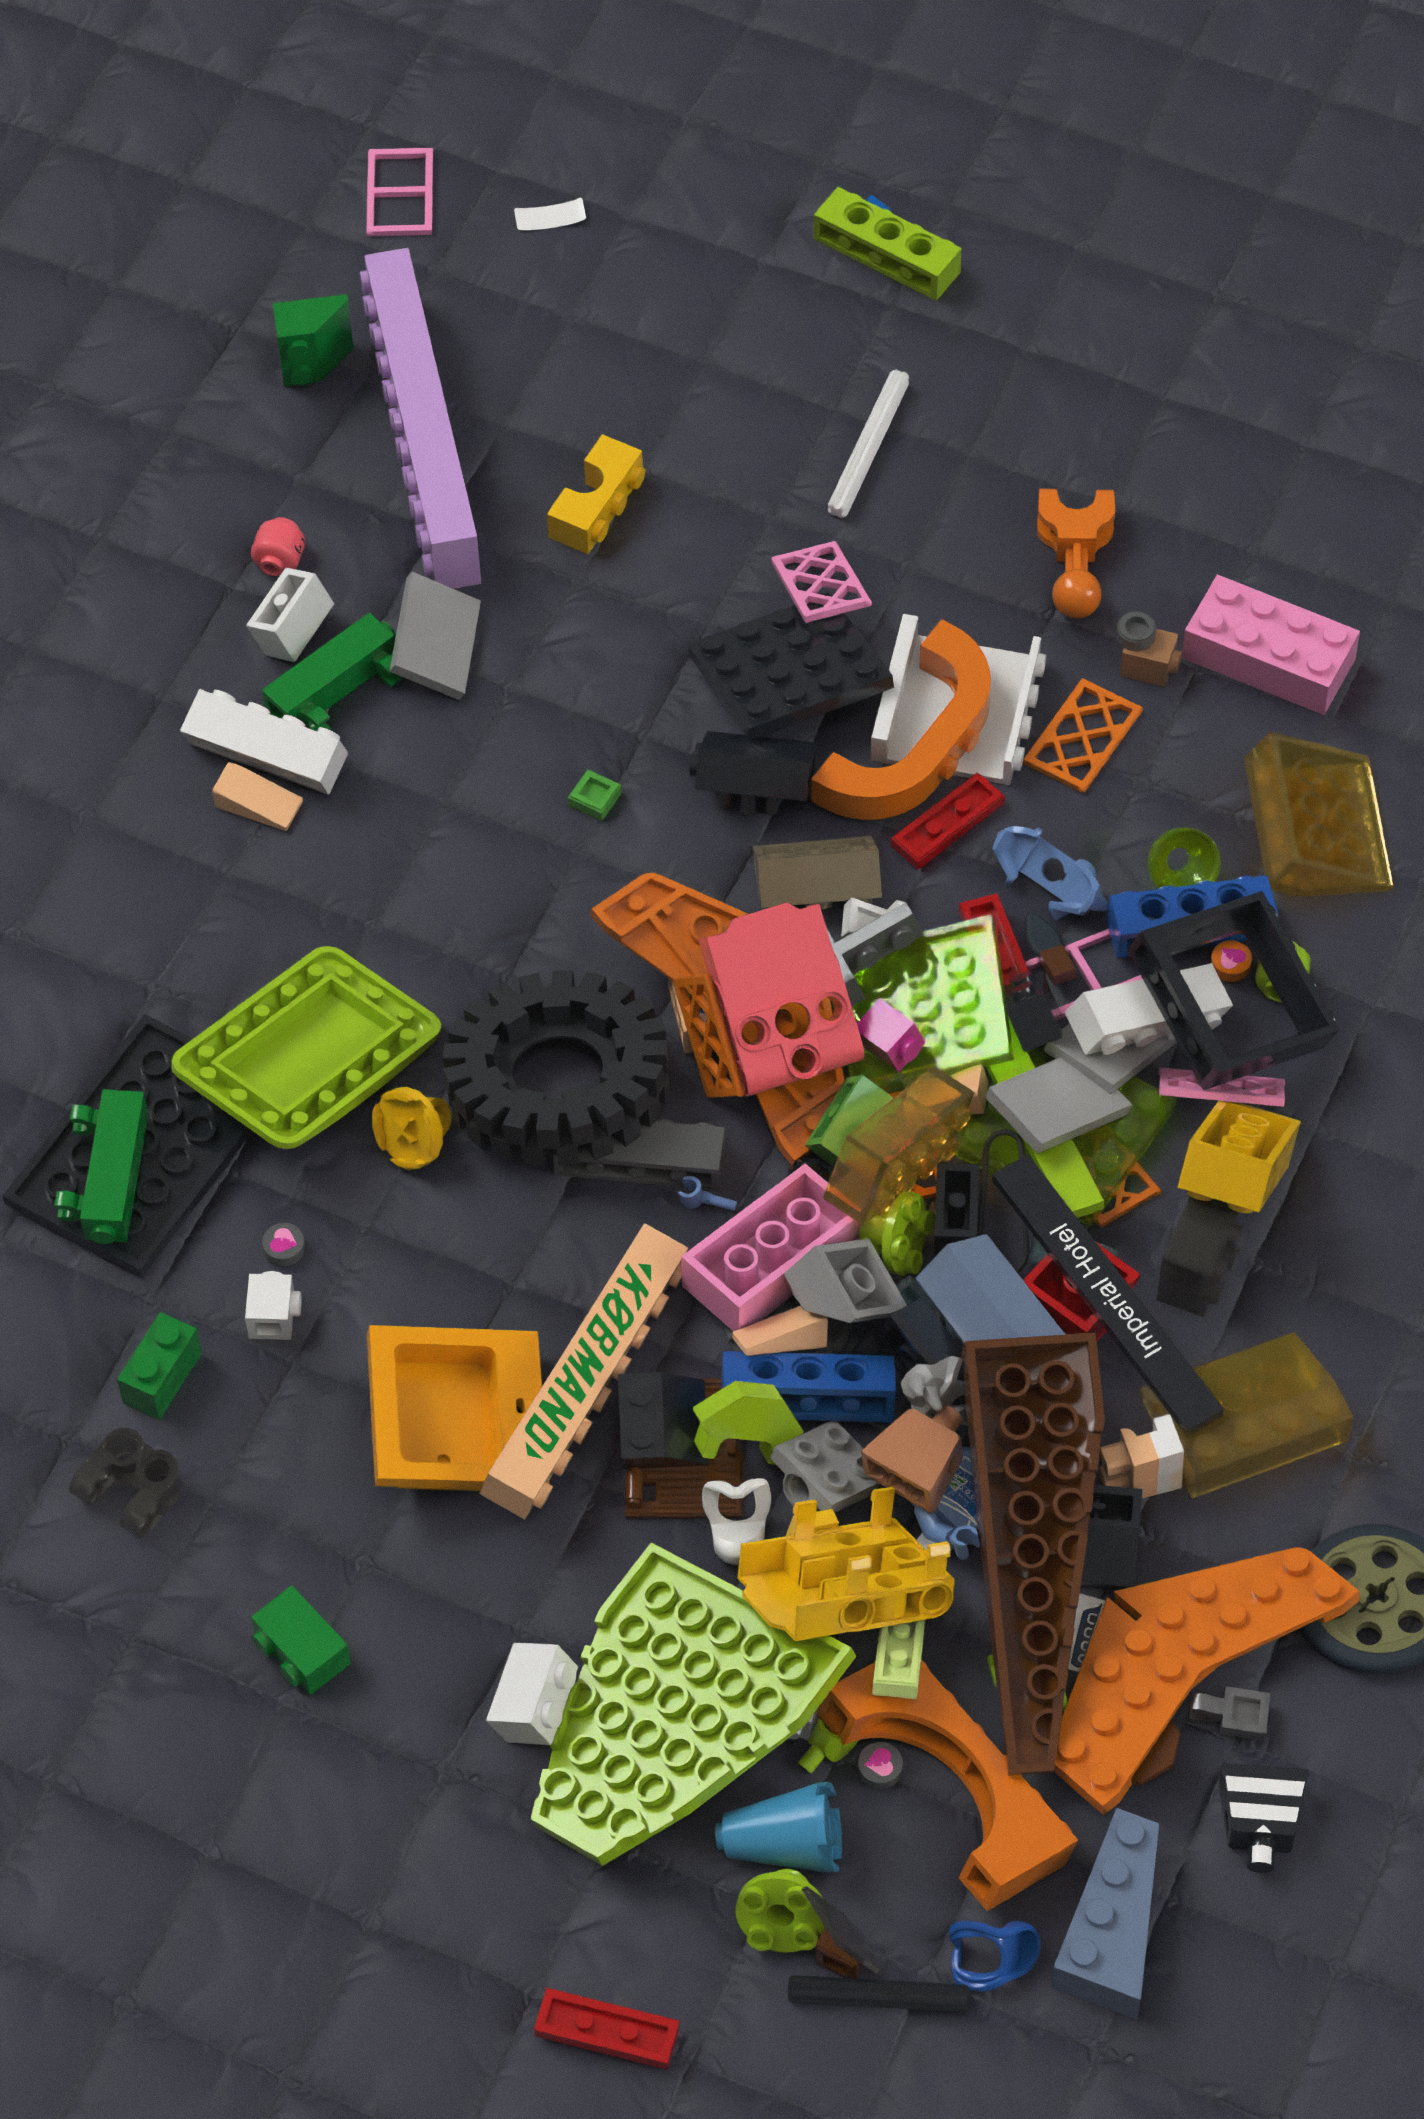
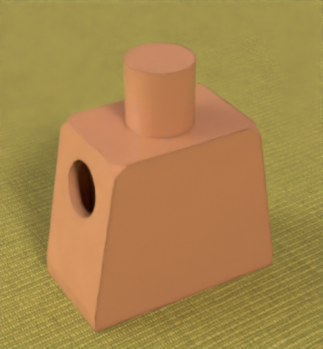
M943 1405L942 1409L932 1419L915 1409L907 1410L861 1451L864 1474L885 1487L893 1486L895 1493L932 1514L936 1510L963 1459L961 1437L955 1433L963 1423L962 1416L948 1405Z

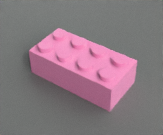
M1217 574L1185 629L1182 659L1325 715L1356 660L1360 631Z
M804 1164L681 1256L682 1287L733 1332L757 1323L793 1296L792 1288L784 1273L814 1246L860 1240L859 1228L863 1223V1212L807 1164Z

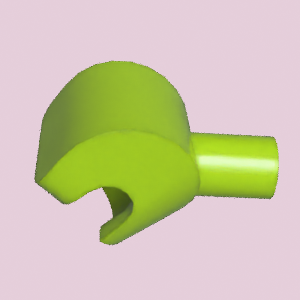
M818 1718L808 1739L811 1747L798 1763L812 1774L825 1757L832 1762H837L846 1756L856 1746L858 1741L844 1746L839 1736L834 1734L822 1719Z

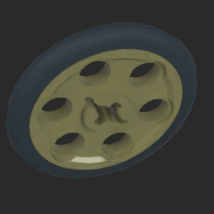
M1366 1524L1349 1527L1334 1533L1315 1546L1311 1552L1330 1568L1341 1563L1352 1566L1355 1570V1575L1347 1581L1359 1590L1360 1601L1341 1618L1332 1619L1326 1623L1318 1619L1301 1627L1307 1639L1323 1655L1341 1666L1360 1672L1384 1674L1403 1671L1423 1663L1424 1594L1417 1595L1411 1593L1407 1589L1406 1583L1413 1578L1424 1579V1539L1411 1531L1392 1525ZM1379 1552H1389L1396 1557L1397 1562L1393 1567L1380 1568L1374 1564L1372 1558ZM1385 1592L1384 1603L1376 1600L1373 1604H1369V1593L1377 1596ZM1414 1616L1422 1622L1423 1627L1416 1633H1407L1399 1627L1398 1622L1403 1617ZM1372 1628L1380 1633L1381 1640L1374 1645H1365L1357 1639L1356 1635L1361 1629Z

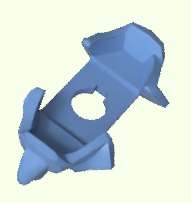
M1011 826L997 833L992 849L1007 875L1006 887L1011 886L1017 878L1018 872H1021L1057 896L1063 902L1050 901L1048 904V910L1055 921L1070 913L1083 916L1090 910L1107 911L1109 901L1101 893V886L1096 879V870L1089 861L1084 859L1075 861L1040 837L1042 829L1039 827L1033 830L1027 827ZM1056 858L1062 863L1064 873L1067 874L1063 881L1057 880L1052 882L1046 878L1044 866L1048 860Z

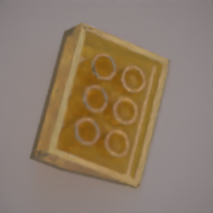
M1270 731L1244 757L1264 873L1268 876L1271 890L1297 896L1390 891L1394 885L1369 756Z
M1295 1332L1193 1368L1224 1408L1223 1416L1188 1437L1171 1416L1184 1450L1182 1480L1192 1499L1349 1441L1354 1418L1334 1379ZM1148 1385L1139 1388V1394L1152 1420L1169 1414Z

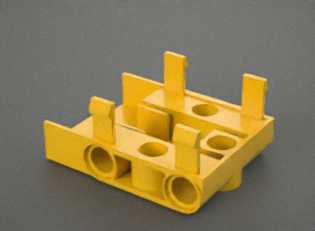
M892 1486L872 1491L870 1498L872 1501L870 1521L814 1531L817 1501L815 1499L795 1502L793 1507L794 1523L792 1535L741 1544L737 1579L746 1587L742 1592V1597L770 1627L785 1630L794 1641L895 1626L936 1618L950 1608L954 1599L955 1579L946 1571L947 1558L950 1557V1544L947 1541L928 1544L926 1550L895 1518H892L895 1488Z

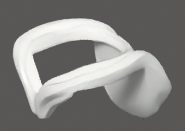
M763 1478L747 1480L738 1487H734L724 1481H710L704 1485L702 1505L711 1524L715 1553L722 1561L739 1566L741 1544L765 1540V1522L771 1505L769 1483ZM753 1491L756 1508L750 1518L736 1521L727 1519L720 1514L718 1509L720 1493L732 1499L744 1498Z

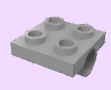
M830 1421L775 1446L770 1457L785 1473L783 1491L793 1506L795 1502L815 1499L820 1511L833 1509L835 1513L871 1496L874 1489L883 1488L882 1484L864 1474L861 1454L862 1446L837 1421Z

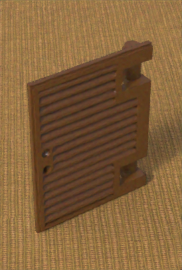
M697 1378L705 1381V1399L721 1390V1378ZM724 1440L719 1446L716 1457L714 1459L708 1458V1466L650 1469L629 1468L626 1470L625 1518H708L702 1505L704 1485L710 1481H724L734 1487H738L743 1483V1440ZM643 1486H656V1501H643ZM720 1493L718 1500L720 1514L725 1518H742V1498L732 1499Z

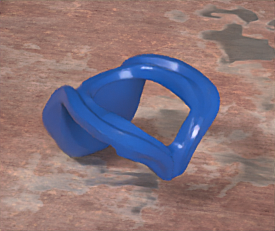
M959 1921L954 1922L949 1928V1938L955 1946L951 1960L953 1980L956 1984H966L969 1990L989 1991L1025 1975L1033 1968L1040 1954V1936L1035 1927L1027 1922L1011 1921L1002 1928H996L982 1922ZM984 1937L993 1941L998 1946L1001 1955L999 1968L992 1973H977L961 1969L963 1938Z

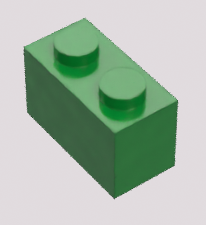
M160 1312L117 1378L123 1404L155 1419H161L202 1354L197 1328Z
M292 1585L251 1616L254 1635L251 1636V1639L257 1649L265 1657H269L272 1654L281 1664L279 1666L280 1672L293 1687H297L300 1684L309 1695H312L351 1664L348 1644Z

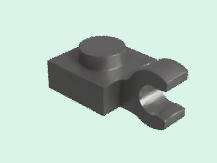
M1227 1686L1223 1698L1203 1693H1194L1193 1703L1190 1704L1189 1721L1197 1724L1221 1722L1220 1734L1264 1741L1267 1732L1270 1693Z

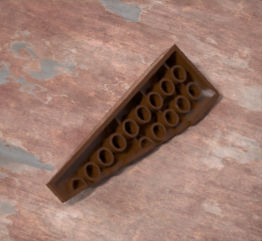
M1096 1332L965 1341L961 1353L979 1540L1008 1776L1052 1773L1055 1768L1070 1652L1075 1629L1076 1610L1079 1601L1095 1478L1100 1455L1101 1436L1105 1420Z

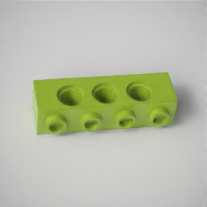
M837 187L814 213V240L935 301L940 298L961 273L962 248L949 240L942 239L924 230L917 224H912L894 215L887 209H882L862 199L855 193H850Z

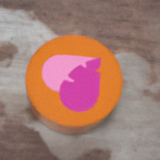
M1228 940L1219 943L1213 949L1211 963L1221 980L1237 982L1249 974L1252 954L1243 943Z

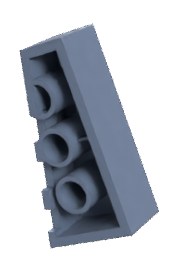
M1116 1808L1055 1962L1051 1988L1138 2020L1159 1823Z

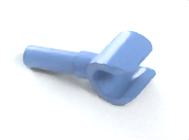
M686 1176L682 1179L683 1186L687 1190L694 1191L690 1194L678 1192L684 1207L695 1209L703 1203L735 1212L737 1201L703 1191L700 1181L696 1177Z

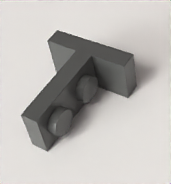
M907 903L900 905L837 942H834L828 932L851 1005L854 1006L866 999L853 976L854 974L874 966L880 959L898 949L909 946L915 939L924 935Z

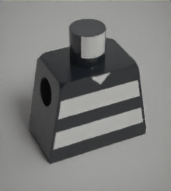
M1222 1763L1219 1791L1227 1845L1232 1849L1248 1850L1247 1868L1250 1871L1258 1873L1271 1872L1274 1870L1275 1852H1292L1309 1769Z

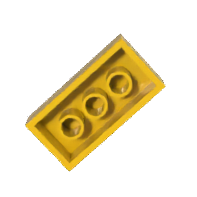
M1218 1101L1189 1141L1177 1188L1187 1190L1189 1196L1198 1200L1210 1201L1213 1198L1226 1202L1229 1208L1237 1212H1260L1289 1167L1301 1121L1239 1102Z

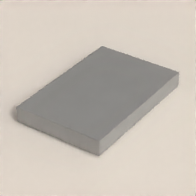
M411 572L405 582L390 672L460 700L466 691L481 600Z
M1069 1023L1062 1029V1038L1046 1043L1044 1051L1055 1059L1061 1057L1111 1094L1177 1043L1175 1039L1169 1040L1165 1036L1157 1038L1152 1043L1143 1047H1136L1135 1044H1130L1108 1055H1104L1102 1051L1085 1055Z
M1061 1057L989 1087L985 1096L1037 1154L1128 1115L1132 1106L1118 1089L1109 1094Z

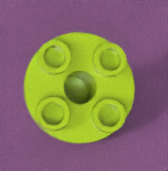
M905 1191L894 1200L892 1206L889 1205L885 1209L871 1207L864 1212L863 1223L859 1228V1239H870L877 1253L882 1255L884 1266L890 1274L899 1276L907 1274L916 1275L922 1267V1249L926 1236H929L933 1231L935 1216L933 1211L926 1209L925 1201L920 1194Z
M780 1869L752 1878L742 1887L736 1902L735 1913L737 1922L747 1936L748 1944L758 1951L772 1950L788 1953L811 1950L816 1947V1943L824 1931L827 1921V1908L823 1897L808 1882L804 1875L793 1869Z

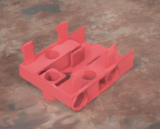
M786 902L731 920L726 932L698 939L707 971L711 973L745 1091L744 1096L748 1097L802 1079H810L818 1074L864 1059L862 1040L839 962L832 949L819 904L807 905L806 908L798 909ZM824 998H828L834 1005L833 1015L828 1020L822 1018L819 1013V1004ZM790 1002L802 1005L806 1010L809 1020L808 1030L797 1039H789L782 1036L775 1024L777 1011L781 1006ZM747 1022L753 1023L757 1029V1037L751 1044H747L741 1034L742 1027ZM799 1049L807 1056V1065L801 1072L794 1069L792 1065L793 1054Z

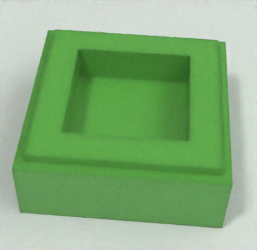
M587 769L568 796V806L603 821L622 794V785Z

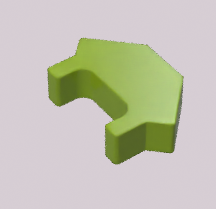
M734 1381L693 1407V1411L700 1421L694 1442L703 1458L714 1459L720 1444L726 1439L761 1441L759 1449L767 1463L776 1465L770 1459L775 1446L793 1439L804 1432L776 1387L771 1384Z

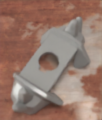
M950 1356L933 1365L917 1364L908 1371L901 1381L904 1395L911 1403V1408L928 1416L929 1414L935 1415L942 1409L943 1405H948L962 1416V1424L968 1426L966 1404L952 1405L958 1397L964 1395L963 1381L957 1380L963 1359Z

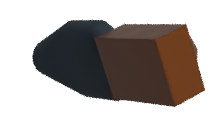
M1036 912L1026 915L1024 919L1026 941L1033 954L1040 958V962L1052 984L1055 986L1076 979V968L1064 949V943L1057 930Z

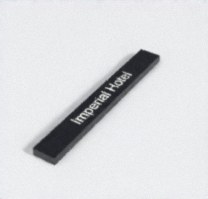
M1026 1154L993 1173V1183L1185 1435L1188 1437L1223 1416L1224 1408L1031 1157Z

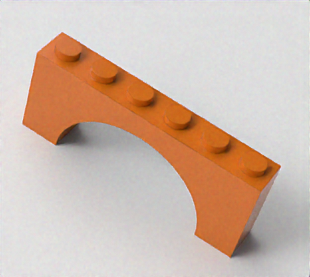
M921 1660L917 1699L872 1695L874 1662L837 1682L819 1706L818 1716L834 1734L839 1736L844 1746L851 1742L868 1738H886L902 1741L932 1754L946 1764L962 1780L978 1807L982 1821L983 1839L982 1844L971 1852L958 1878L987 1912L1066 1865L1078 1842L1070 1827L1059 1819L1044 1802L1041 1794L1035 1788H1032L1022 1775L1008 1776L1006 1756L986 1736L983 1728L974 1722L957 1703L954 1695L946 1690L935 1678L923 1660Z

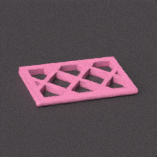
M836 541L771 557L772 565L805 623L872 605V601ZM829 553H833L835 556L833 561L818 558ZM794 562L800 564L795 571L788 570L784 566ZM810 566L826 569L820 576L805 573ZM837 571L845 573L848 579L840 581L831 579V576ZM799 581L812 584V586L807 591L798 590L795 584ZM822 587L837 589L832 597L817 594ZM848 592L856 593L859 597L853 600L842 599ZM812 602L822 604L824 607L809 610L807 604Z
M1161 1067L1158 1069V1075L1160 1076L1159 1095L1284 1107L1285 1079L1244 1076L1203 1091L1202 1087L1198 1085L1199 1082L1192 1070Z

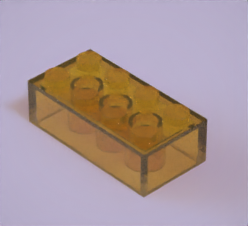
M933 1066L846 1136L823 1199L863 1226L877 1214L883 1216L902 1192L911 1191L916 1181L920 1178L926 1180L933 1173L937 1163L942 1160L947 1162L953 1157L960 1144V1141L956 1139L957 1135L965 1127L972 1115V1110L969 1109L975 1092L936 1066Z

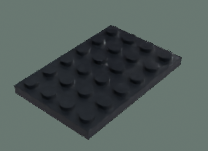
M144 1014L74 1103V1105H86L99 1110L103 1089L144 1092L148 1119L127 1242L99 1244L92 1240H85L80 1219L76 1221H61L57 1219L58 1209L54 1207L57 1191H70L84 1196L95 1133L90 1135L73 1134L74 1123L70 1122L71 1109L3 1194L4 1204L142 1278L253 1131L180 1080L173 1073L171 1068L173 1055L191 1041L192 1038Z

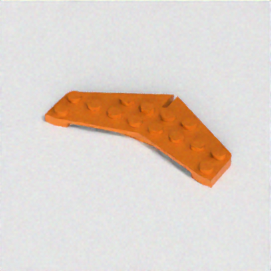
M645 873L593 907L590 913L591 917L605 933L671 981L679 977L708 973L698 939L724 933L732 919L748 914L657 873ZM704 987V988H703V994H704L705 997L707 998V994H706L705 987ZM824 998L819 1004V1013L825 1020L830 1019L833 1015L828 998ZM790 1002L781 1006L777 1011L775 1024L782 1036L789 1039H797L808 1030L809 1020L806 1010L802 1005ZM751 1022L745 1023L741 1031L742 1038L747 1044L753 1043L757 1037V1029ZM800 1049L792 1057V1065L798 1072L803 1071L807 1065V1056ZM842 1067L818 1074L810 1079H802L755 1094L779 1151L791 1165L796 1164L797 1159L804 1158L812 1152L804 1145L845 1081Z
M1294 1547L1114 1591V1599L1117 1604L1107 1597L1061 1719L1054 1772L1104 1816L1120 1803L1132 1785V1776L1192 1688L1222 1664L1318 1619L1326 1623L1345 1614L1360 1601L1359 1590L1311 1551Z

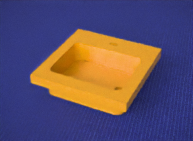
M369 1325L367 1331L375 1486L397 1487L401 1489L481 1491L487 1474L542 1388L538 1331ZM516 1406L520 1407L521 1413L517 1412Z

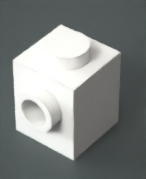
M276 1271L249 1274L245 1314L249 1339L291 1340L293 1316L300 1317L302 1306L301 1291H294L292 1275H283Z

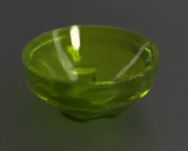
M1177 827L1166 831L1153 843L1149 851L1147 865L1150 879L1158 889L1163 886L1195 885L1202 881L1215 882L1219 875L1221 860L1217 845L1206 833L1196 828ZM1176 848L1185 849L1188 854L1187 864L1180 870H1171L1167 863L1169 853Z

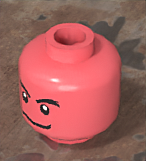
M280 517L265 521L258 528L251 548V557L262 572L270 576H278L282 574L286 567L291 569L298 567L305 548L306 539L299 526L292 520Z

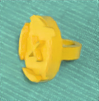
M409 1087L395 1088L385 1092L381 1096L380 1102L375 1104L372 1111V1129L378 1146L382 1151H388L393 1157L389 1160L398 1167L412 1170L430 1164L438 1157L443 1145V1136L446 1135L450 1128L451 1109L449 1104L441 1098L425 1097L418 1090Z

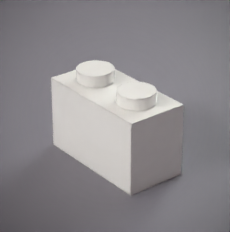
M286 567L246 627L265 656L295 662L333 607L334 602L315 573Z
M513 1643L486 1721L508 1743L551 1745L557 1727L561 1724L563 1710L570 1689L575 1683L578 1666L559 1645Z

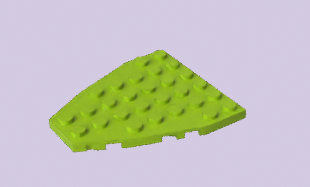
M651 1542L597 1613L594 1622L598 1629L591 1646L585 1645L580 1658L584 1665L577 1682L570 1689L563 1710L561 1724L557 1727L552 1744L549 1745L552 1749L548 1769H542L539 1781L541 1791L534 1802L531 1815L532 1822L536 1828L602 1866L691 1814L803 1728L856 1658L852 1647L831 1636L794 1641L785 1630L770 1627L742 1597L743 1590Z

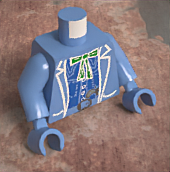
M962 1447V1462L932 1514L912 1503L915 1506L914 1513L924 1537L935 1543L947 1541L950 1544V1549H955L957 1557L961 1560L969 1557L966 1545L971 1544L977 1548L980 1547L977 1533L978 1521L970 1447Z

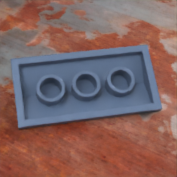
M987 1234L947 1244L915 1278L918 1285L963 1344L965 1341L1065 1334Z

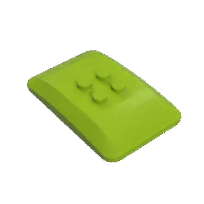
M323 946L314 949L177 1050L172 1057L171 1068L180 1080L267 1142L278 1148L291 1149L300 1146L331 1126L388 1083L438 1039L442 1024L434 1013L344 951L336 947Z

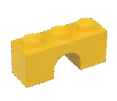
M603 434L584 459L585 485L596 490L589 493H579L565 487L547 513L548 538L586 554L590 553L597 542L601 543L604 540L610 522L615 515H621L625 509L627 497L633 489H638L641 486L646 473V469L643 468L642 450Z

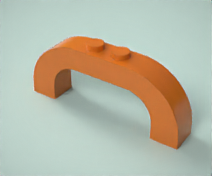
M941 619L920 645L919 668L945 682L955 696L908 755L891 766L868 768L857 765L833 752L811 779V802L843 817L861 820L885 819L903 814L920 805L935 791L943 779L949 780L953 776L959 759L965 752H972L977 745L980 732L986 723L990 706L991 674L989 665L981 648L968 634Z

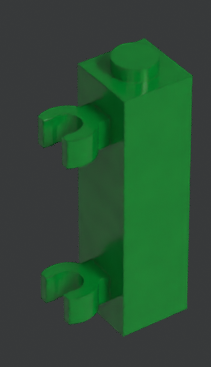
M369 612L263 688L264 707L270 711V715L281 719L284 715L295 717L301 720L307 728L318 731L319 727L331 730L325 723L330 719L326 710L378 673L382 681L389 687L394 686L403 679L402 676L390 672L396 638L394 630L388 623L378 621Z
M103 1089L99 1110L86 1105H72L70 1122L74 1123L73 1134L90 1135L95 1133L84 1196L70 1191H57L54 1207L58 1209V1220H81L85 1240H92L99 1244L127 1242L148 1119L144 1092Z

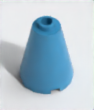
M818 1782L724 1813L722 1822L716 1823L715 1839L718 1850H725V1854L729 1859L823 1873L839 1872L840 1867L833 1860L842 1858V1830L839 1808L830 1809L828 1796H836L832 1783Z

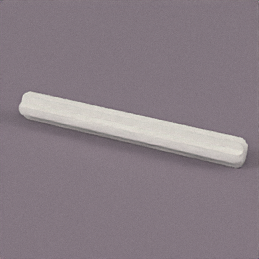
M897 369L890 372L829 500L828 512L832 516L844 518L848 515L909 385V375L906 372H900Z

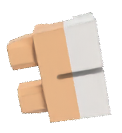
M1170 1414L1153 1419V1432L1136 1436L1130 1429H1120L1119 1442L1100 1447V1458L1103 1466L1099 1467V1476L1104 1486L1142 1489V1498L1182 1488L1184 1450Z

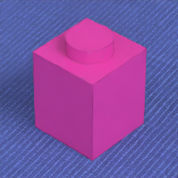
M880 998L857 1023L863 1047L897 1072H900L908 1062L913 1061L926 1043L912 1020Z

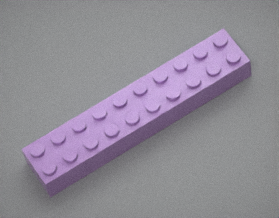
M409 248L364 255L366 271L359 272L363 294H369L362 296L364 313L370 322L374 321V323L368 324L372 346H375L376 350H380L375 352L378 373L382 374V378H387V380H382L381 382L385 403H388L389 407H393L388 409L391 430L395 431L396 436H400L395 438L398 460H402V464L407 465L401 467L405 489H408L410 494L408 501L412 519L415 518L416 524H420L415 525L418 547L422 548L423 554H425L422 555L425 577H433L434 581L453 589L481 584L477 533Z

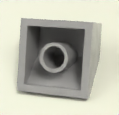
M870 1239L814 1246L784 1273L792 1288L794 1297L799 1301L803 1310L848 1323L890 1317L897 1310L907 1306Z

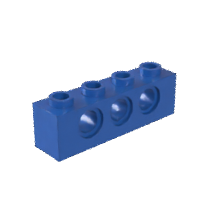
M1241 876L1233 880L1218 882L1202 881L1195 885L1163 886L1156 890L1124 891L1117 895H1110L1106 921L1116 958L1130 956L1127 949L1143 930L1191 915L1187 912L1197 913L1263 891L1269 904L1275 908L1279 916L1268 876ZM1237 933L1198 947L1218 945L1228 940L1238 942L1248 940L1243 934Z
M723 1351L721 1389L734 1381L774 1385L797 1420L893 1422L896 1397L894 1356L770 1353L747 1356L744 1352Z

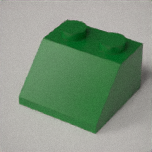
M348 294L273 303L284 386L321 382L354 349Z

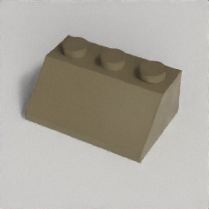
M872 836L752 846L758 898L761 908H770L788 902L791 905L819 904L821 909L833 907L832 902L848 901L851 897L869 904L873 903L872 898H882L879 850Z

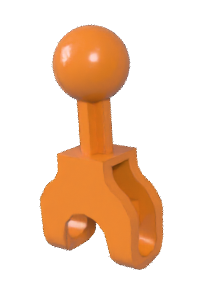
M1039 489L1037 536L1045 545L1051 547L1056 552V562H1065V573L1056 580L1052 590V599L1057 610L1066 617L1072 619L1088 617L1095 612L1101 602V586L1097 578L1088 572V562H1095L1097 550L1108 544L1113 538V520L1115 519L1114 490H1096V496L1091 505L1087 508L1073 509L1066 507L1060 502L1057 489Z

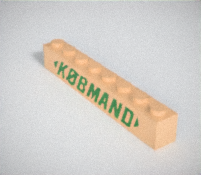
M644 1223L487 1474L480 1492L482 1496L524 1520L533 1506L539 1509L543 1507L553 1489V1486L548 1484L553 1473L560 1477L562 1476L573 1456L568 1451L573 1441L578 1444L582 1443L593 1423L587 1418L593 1409L600 1413L612 1393V1390L607 1388L612 1378L618 1381V1374H624L631 1362V1358L626 1356L631 1347L639 1350L651 1329L645 1325L650 1316L658 1319L669 1300V1296L664 1294L668 1286L670 1285L676 1289L681 1282V1256L687 1252L688 1247Z

